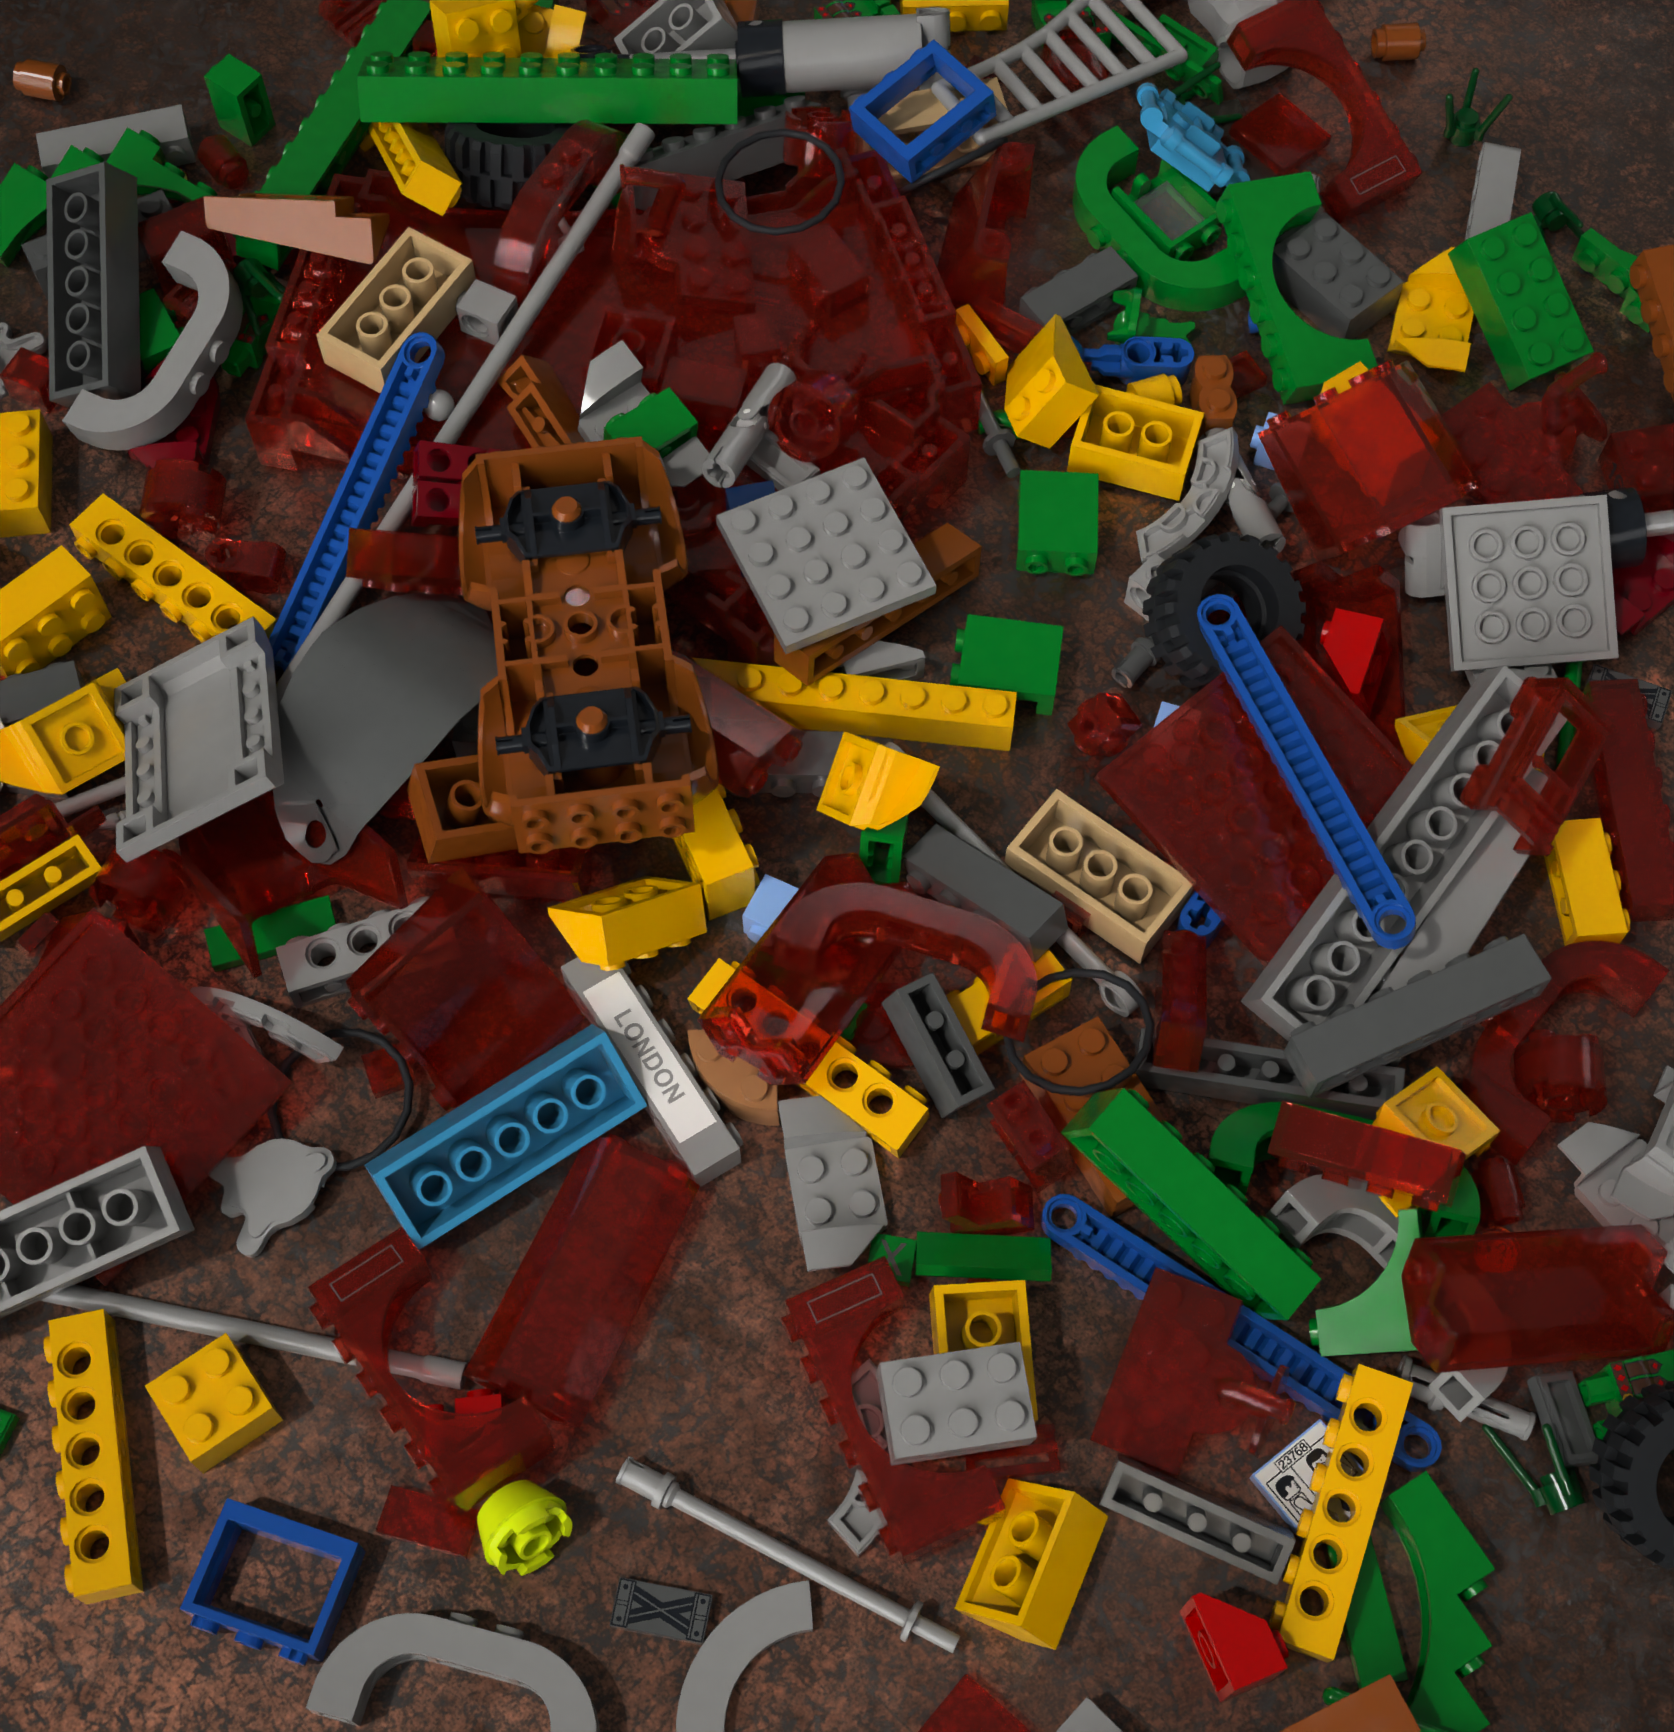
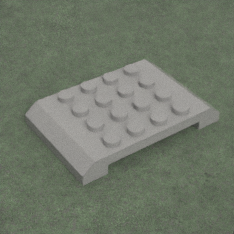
M254 616L114 688V714L124 724L126 818L116 823V853L126 863L284 784L273 649L262 625Z

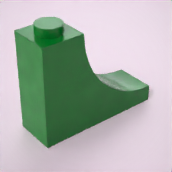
M1420 1207L1398 1210L1399 1224L1395 1248L1379 1278L1367 1290L1350 1300L1335 1305L1319 1307L1315 1310L1316 1318L1309 1319L1312 1346L1320 1347L1321 1357L1430 1350L1436 1346Z

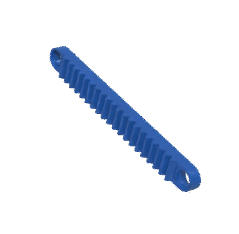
M419 332L413 334L402 345L269 638L273 649L275 670L283 669L285 672L356 562L358 552L363 551L365 548L364 539L372 534L371 523L377 522L379 519L377 514L378 508H384L385 506L383 497L392 490L390 486L391 479H397L398 477L396 468L398 465H403V453L411 448L410 437L417 435L416 424L424 419L422 410L423 408H428V397L436 391L435 382L445 360L443 347L428 333ZM426 346L431 347L429 358L424 362L415 363V355L418 350Z
M1223 594L1207 597L1201 602L1197 611L1201 633L1208 643L1214 659H1217L1221 671L1224 672L1228 684L1232 686L1236 698L1240 700L1242 709L1246 711L1250 723L1254 725L1265 750L1269 752L1273 764L1277 766L1279 775L1284 779L1288 791H1291L1296 805L1300 807L1302 816L1307 820L1311 832L1315 834L1319 846L1323 848L1327 860L1332 864L1334 873L1338 875L1343 889H1346L1351 903L1355 905L1359 917L1362 918L1378 945L1387 949L1405 947L1412 941L1416 932V917L1412 907L1238 604L1233 598ZM1216 610H1225L1230 614L1229 620L1221 625L1211 624L1207 618L1210 613ZM1389 915H1398L1405 920L1406 926L1399 933L1389 934L1380 927L1382 919Z
M1058 1194L1046 1202L1041 1215L1042 1229L1051 1240L1071 1252L1074 1258L1085 1261L1092 1270H1099L1106 1279L1114 1280L1123 1290L1131 1291L1138 1300H1145L1152 1309L1162 1311L1166 1318L1177 1321L1184 1330H1191L1198 1339L1208 1341L1212 1348L1223 1351L1230 1360L1240 1362L1247 1371H1254L1261 1380L1271 1382L1276 1390L1286 1392L1293 1401L1303 1403L1310 1412H1317L1324 1421L1329 1422L1330 1418L1338 1420L1343 1402L1336 1400V1394L1343 1374L1351 1375L1350 1373L1325 1357H1321L1313 1349L1077 1197L1070 1194ZM1058 1208L1070 1209L1076 1216V1224L1069 1229L1058 1228L1053 1224L1051 1214ZM1363 1408L1354 1411V1421L1360 1429L1364 1431L1376 1429L1377 1422L1372 1412ZM1406 1410L1391 1461L1407 1471L1422 1472L1429 1469L1439 1458L1442 1450L1441 1439L1437 1431L1429 1424ZM1409 1435L1422 1437L1428 1445L1427 1457L1423 1459L1410 1457L1404 1448L1405 1437Z

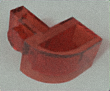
M958 1172L941 1175V1192L938 1198L939 1207L942 1212V1218L950 1222L951 1233L1007 1236L1035 1230L1031 1186L1011 1176L979 1183Z

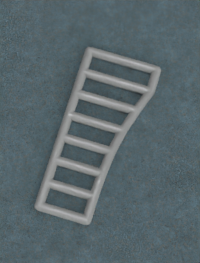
M1073 0L1044 27L1020 43L967 68L980 80L995 73L1027 110L1013 117L994 95L997 115L994 118L998 123L985 129L983 127L980 128L971 138L980 146L987 145L999 138L1011 135L1179 65L1187 60L1188 52L1140 0L1120 1L1168 52L1157 58L1149 52L1103 0ZM1088 6L1140 65L1127 69L1080 18L1079 14ZM1068 26L1113 76L1099 81L1057 33ZM1046 44L1080 81L1084 88L1071 93L1034 50ZM1021 59L1056 99L1042 105L1008 65ZM942 78L932 84V93L948 111L960 103L959 99L952 93L956 88L947 80Z

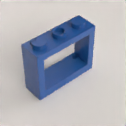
M932 40L924 48L916 50L909 60L895 71L887 73L879 84L869 92L860 95L849 107L853 131L911 184L997 116L994 92L936 40ZM938 72L966 98L906 145L881 123L878 118Z
M227 1498L180 1610L193 1617L190 1626L217 1635L220 1627L236 1632L235 1642L256 1650H261L264 1642L281 1648L279 1657L302 1666L306 1665L308 1658L322 1662L366 1551L357 1542ZM242 1530L340 1563L310 1640L211 1606V1602Z

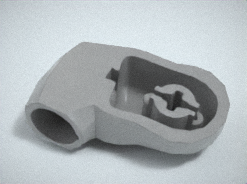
M1187 0L1190 13L1210 32L1219 52V57L1216 61L1221 63L1219 71L1233 89H1241L1263 83L1284 72L1301 57L1305 29L1295 13L1291 0Z

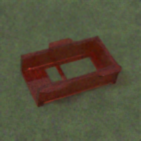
M1529 676L1525 678L1510 705V714L1514 719L1488 765L1479 764L1476 766L1461 793L1460 799L1461 803L1464 806H1468L1471 810L1497 811L1521 834L1513 848L1517 854L1549 856L1554 848L1551 843L1565 821L1611 734H1616L1618 728L1569 678H1536ZM1560 712L1578 731L1557 769L1552 771L1544 763V758L1537 756L1536 753ZM1531 762L1534 768L1540 769L1548 777L1540 794L1523 779Z

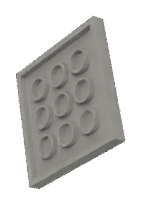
M865 457L716 515L717 526L785 654L936 594V584Z
M1607 495L1445 507L1439 510L1451 672L1497 668L1503 665L1519 667L1619 658Z

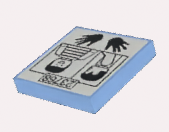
M1321 1419L1316 1421L1249 1478L1295 1534L1303 1508L1311 1510L1316 1492L1309 1490L1315 1466L1317 1462L1325 1465L1330 1448L1322 1444L1327 1426ZM1350 1453L1342 1454L1340 1463L1344 1472L1354 1477L1361 1476L1364 1469ZM1340 1498L1328 1500L1327 1511L1330 1517L1337 1522H1348L1351 1514L1348 1504ZM1323 1543L1316 1544L1314 1550H1316Z

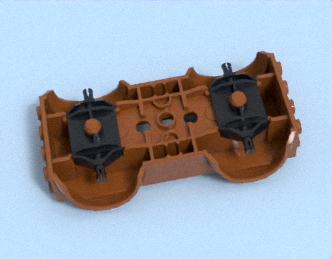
M642 436L475 454L476 459L462 473L458 542L463 597L467 602L479 608L492 611L498 676L481 688L478 712V775L484 813L498 822L514 827L519 853L543 854L552 849L569 847L585 849L601 843H633L642 838L658 836L675 838L684 833L695 832L693 805L707 797L717 788L719 784V768L710 718L693 665L672 655L663 592L672 588L687 576L688 558L677 504L659 451L643 441ZM573 589H583L589 593L590 598L583 605L573 606L566 602L565 596ZM579 623H586L592 626V629L584 634H576L570 631L574 625ZM582 658H591L599 665L597 671L589 676L578 675L573 670V666Z

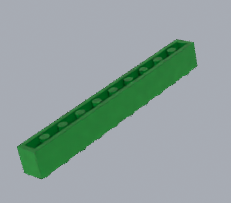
M387 0L386 2H381L376 18L371 25L367 24L365 26L360 42L356 47L350 48L346 57V63L341 70L334 72L330 87L325 94L321 93L318 96L314 111L309 118L305 117L302 120L297 136L293 142H287L281 160L277 166L273 165L269 169L265 184L260 191L256 190L254 193L328 195L369 132L368 127L371 122H361L357 82V75L364 58L370 57V53L377 51L391 52L393 57H408V53L421 51L433 33L430 3L423 0ZM232 234L236 240V253L238 256L246 259L255 258L262 265L278 271L294 248Z

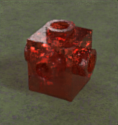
M1099 692L1095 697L1084 701L1077 708V714L1067 723L1075 735V744L1082 752L1089 756L1107 757L1115 756L1123 751L1128 744L1127 740L1143 726L1122 694Z

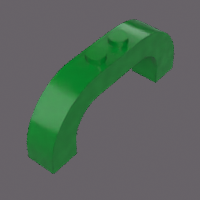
M1118 125L1096 137L1085 148L1078 161L1072 199L1077 223L1087 236L1091 246L1096 250L1099 249L1100 252L1111 246L1138 275L1136 287L1142 288V296L1160 306L1178 311L1202 312L1227 306L1244 297L1246 291L1240 287L1238 280L1239 270L1235 258L1229 254L1228 247L1204 260L1181 261L1166 255L1152 242L1109 192V189L1115 184L1135 174L1139 148Z
M1290 1102L1254 1104L1232 1113L1220 1123L1212 1137L1206 1159L1215 1168L1213 1174L1224 1185L1231 1184L1244 1195H1246L1254 1166L1270 1159H1291L1368 1177L1370 1129L1374 1120ZM1461 1163L1439 1179L1417 1203L1423 1212V1235L1425 1241L1468 1250L1480 1220V1197L1473 1178Z

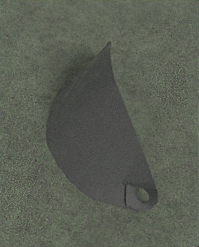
M411 593L392 596L361 607L323 631L309 648L295 669L278 706L284 784L273 789V797L278 821L286 840L311 863L331 865L344 857L363 827L411 776L414 764L423 763L459 720L479 704L481 688L498 676L492 611L479 608L466 600L444 594ZM317 799H319L322 802L323 807H320L316 803ZM314 820L321 822L326 830L325 842L318 848L309 845L305 835L308 825Z

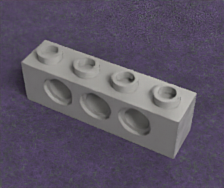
M441 895L433 898L429 896L420 897L413 900L408 906L392 911L388 909L379 910L372 913L367 919L351 924L338 923L331 926L326 932L310 937L297 936L288 940L285 945L276 947L287 990L296 1009L461 956ZM406 931H418L417 935L412 939H400V936ZM365 944H377L371 952H359L360 948ZM325 957H336L330 965L317 966L319 961Z

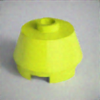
M526 1479L511 1482L497 1490L483 1504L477 1516L485 1559L490 1565L497 1567L502 1575H505L507 1570L516 1569L523 1576L544 1566L555 1556L550 1550L553 1545L560 1539L561 1535L570 1537L573 1528L572 1520L567 1514L565 1502L531 1480Z

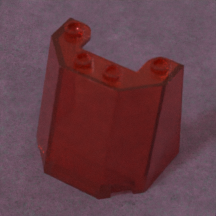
M1392 359L1348 380L1351 388L1339 394L1336 387H1333L1313 397L1316 403L1313 407L1292 417L1289 410H1286L1266 420L1269 428L1258 433L1317 561L1345 554L1376 538L1379 539L1463 498L1467 495L1466 493L1482 485L1408 360L1395 366Z
M463 867L459 868L345 981L352 995L347 1001L353 1010L364 1021L369 1017L371 1022L384 1036L391 1031L400 1041L396 1048L411 1066L418 1061L428 1072L436 1086L430 1092L445 1111L450 1110L452 1107L454 1109L535 1060L586 1017L568 990L539 957L540 955Z

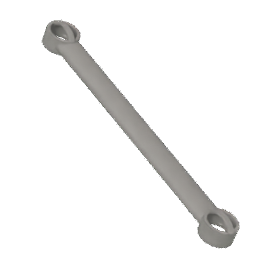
M893 742L885 744V747L905 753ZM930 789L921 806L945 830L1011 870ZM1069 927L1056 940L1082 968L1105 970L1130 982L1142 995L1139 987L1128 975L1118 970L1113 972ZM1092 978L1099 985L1101 999L1116 1014L1127 1017L1139 1007L1138 1003L1125 989L1104 979Z

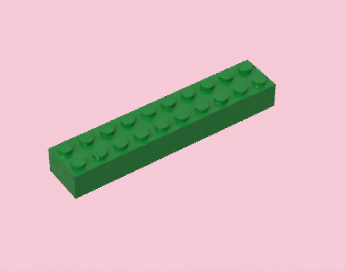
M377 51L370 53V57L364 58L357 75L361 122L737 124L736 59H729V56L726 54H709L707 59H692L690 54L676 53L671 54L670 59H655V55L650 53H637L632 55V58H617V54L599 53L595 55V58H580L578 53L567 52L558 54V58H543L541 53L527 52L522 53L520 58H505V54L501 52L484 53L483 57H468V54L465 52H449L445 54V57H430L428 52L417 51L408 53V57H393L391 52Z

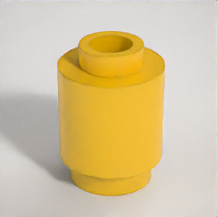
M1163 373L1127 384L1126 393L1176 406L1182 403V390L1175 375L1167 376Z

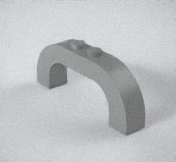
M181 231L162 260V263L177 283L198 291L197 307L152 381L141 392L125 399L112 400L100 397L84 389L80 391L62 420L78 440L98 448L117 451L152 444L174 431L187 418L199 398L208 390L210 380L219 365L227 359L229 349L239 332L243 316V300L235 278L221 257L202 239Z
M1319 1174L1299 1181L1289 1188L1266 1214V1217L1278 1227L1282 1234L1296 1248H1299L1318 1234H1340L1360 1244L1384 1269L1392 1256L1398 1235V1217L1396 1218L1385 1206L1370 1184L1339 1174ZM1424 1240L1433 1321L1442 1331L1449 1349L1447 1368L1427 1388L1461 1423L1503 1381L1509 1364L1508 1337L1496 1307L1482 1287L1441 1244Z
M451 1612L449 1620L421 1613L395 1614L374 1620L360 1627L345 1638L324 1662L316 1677L306 1705V1709L313 1714L360 1727L369 1697L378 1680L388 1670L401 1663L412 1660H424L518 1685L533 1691L542 1698L548 1709L550 1732H600L597 1712L589 1692L579 1676L562 1658L541 1645L522 1640L524 1632L499 1624L496 1625L495 1632L477 1627L478 1619L456 1612Z

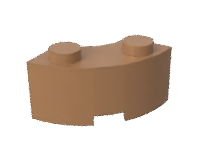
M731 1028L688 1030V1041L693 1063L703 1088L708 1087L718 1103L728 1109V1112L735 1117L759 1125L780 1126L778 1108L779 1084L776 1068L760 1066L744 1057L735 1045Z

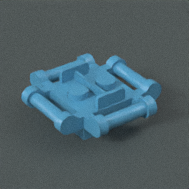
M1146 82L1138 87L1136 92L1137 101L1142 106L1140 120L1147 130L1149 147L1153 153L1207 192H1209L1214 184L1222 188L1224 185L1227 187L1228 184L1250 181L1248 171L1243 168L1245 160L1243 150L1236 145L1226 147L1222 144L1221 138L1224 130L1215 124L1212 117L1191 102H1187L1185 105L1181 104L1175 99L1176 95L1167 88L1159 94L1157 87L1153 83Z

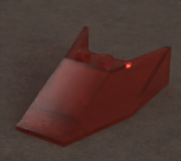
M273 790L178 837L182 862L186 873L254 978L262 975L252 929L253 922L259 917L272 914L283 906L301 898L309 897L316 891L335 884L345 886L398 909L408 906L397 852L370 826L366 824L348 853L331 865L311 863L286 840L275 811ZM317 799L316 803L320 807H323L322 802L319 799ZM317 820L312 821L307 827L305 835L308 844L318 848L325 842L326 830L323 824Z

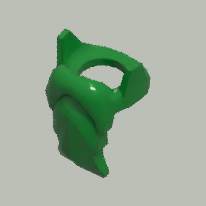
M1134 287L1130 290L1114 291L1112 301L1126 307L1125 310L1117 315L1113 324L1114 330L1107 333L1106 340L1114 341L1116 345H1120V343L1124 344L1131 337L1142 336L1180 338L1190 343L1187 337L1195 329L1194 322L1172 323L1165 318L1150 317L1148 313L1140 312L1142 288Z

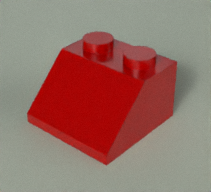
M1336 608L1332 621L1326 620L1324 623L1320 643L1324 646L1326 658L1329 659L1335 677L1360 720L1369 722L1393 650L1384 618Z
M1202 1592L1191 1596L1179 1611L1220 1703L1274 1680L1288 1668L1284 1660L1289 1658L1286 1644L1278 1630L1271 1631L1265 1619Z

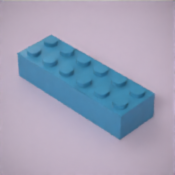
M591 1024L364 1166L415 1248L420 1250L642 1110L647 1104L606 1032Z

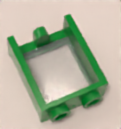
M1163 159L1161 160L1158 176L1150 180L1143 172L1138 174L1133 180L1129 195L1119 186L1112 189L1111 196L1163 253L1174 259L1187 261L1195 250L1204 244L1206 246L1213 244L1222 233L1223 223L1219 222L1216 214L1217 202L1201 186Z

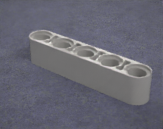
M1488 142L1483 143L1477 164L1465 240L1510 221L1521 148Z

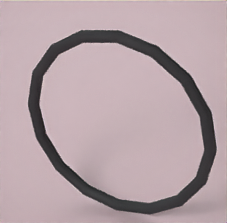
M783 128L758 132L736 143L721 160L714 183L717 202L730 220L751 232L778 236L802 232L822 222L839 204L845 185L842 162L829 144L808 132ZM782 136L806 140L822 149L835 165L837 185L833 198L818 215L805 222L778 228L756 225L737 215L725 200L722 180L728 163L741 149L762 139Z
M999 138L920 177L912 184L908 183L892 192V198L897 199L1002 147L1008 143V138Z
M1073 968L1048 974L1025 988L1008 1010L1003 1038L1010 1062L1027 1081L1051 1093L1083 1096L1109 1090L1135 1074L1150 1053L1155 1024L1147 1000L1130 982L1105 970ZM1077 976L1104 979L1125 989L1140 1006L1146 1025L1142 1048L1128 1068L1107 1081L1083 1087L1053 1084L1031 1073L1018 1058L1012 1038L1016 1014L1030 995L1051 982Z
M361 1028L331 1029L322 1034L330 1039L360 1037L381 1045L399 1066L405 1084L403 1111L392 1133L372 1152L349 1162H337L335 1171H350L383 1154L399 1139L412 1112L414 1083L405 1057L386 1038ZM294 1050L283 1060L275 1076L279 1087L290 1066L303 1055L300 1052ZM278 1092L269 1096L267 1115L275 1139H286L283 1136L276 1114Z

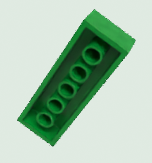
M1119 1088L1094 1093L1060 1133L1230 1297L1264 1319L1288 1321L1321 1280L1311 1269L1313 1266L1311 1259L1298 1248H1289L1278 1237L1281 1233L1278 1227L1262 1215L1257 1217L1246 1206L1248 1200L1245 1195L1231 1184L1224 1185L1213 1174L1215 1168L1212 1163L1197 1152L1192 1154L1180 1142L1182 1135L1166 1121L1161 1120L1159 1122L1147 1110L1150 1107L1149 1103L1133 1089Z

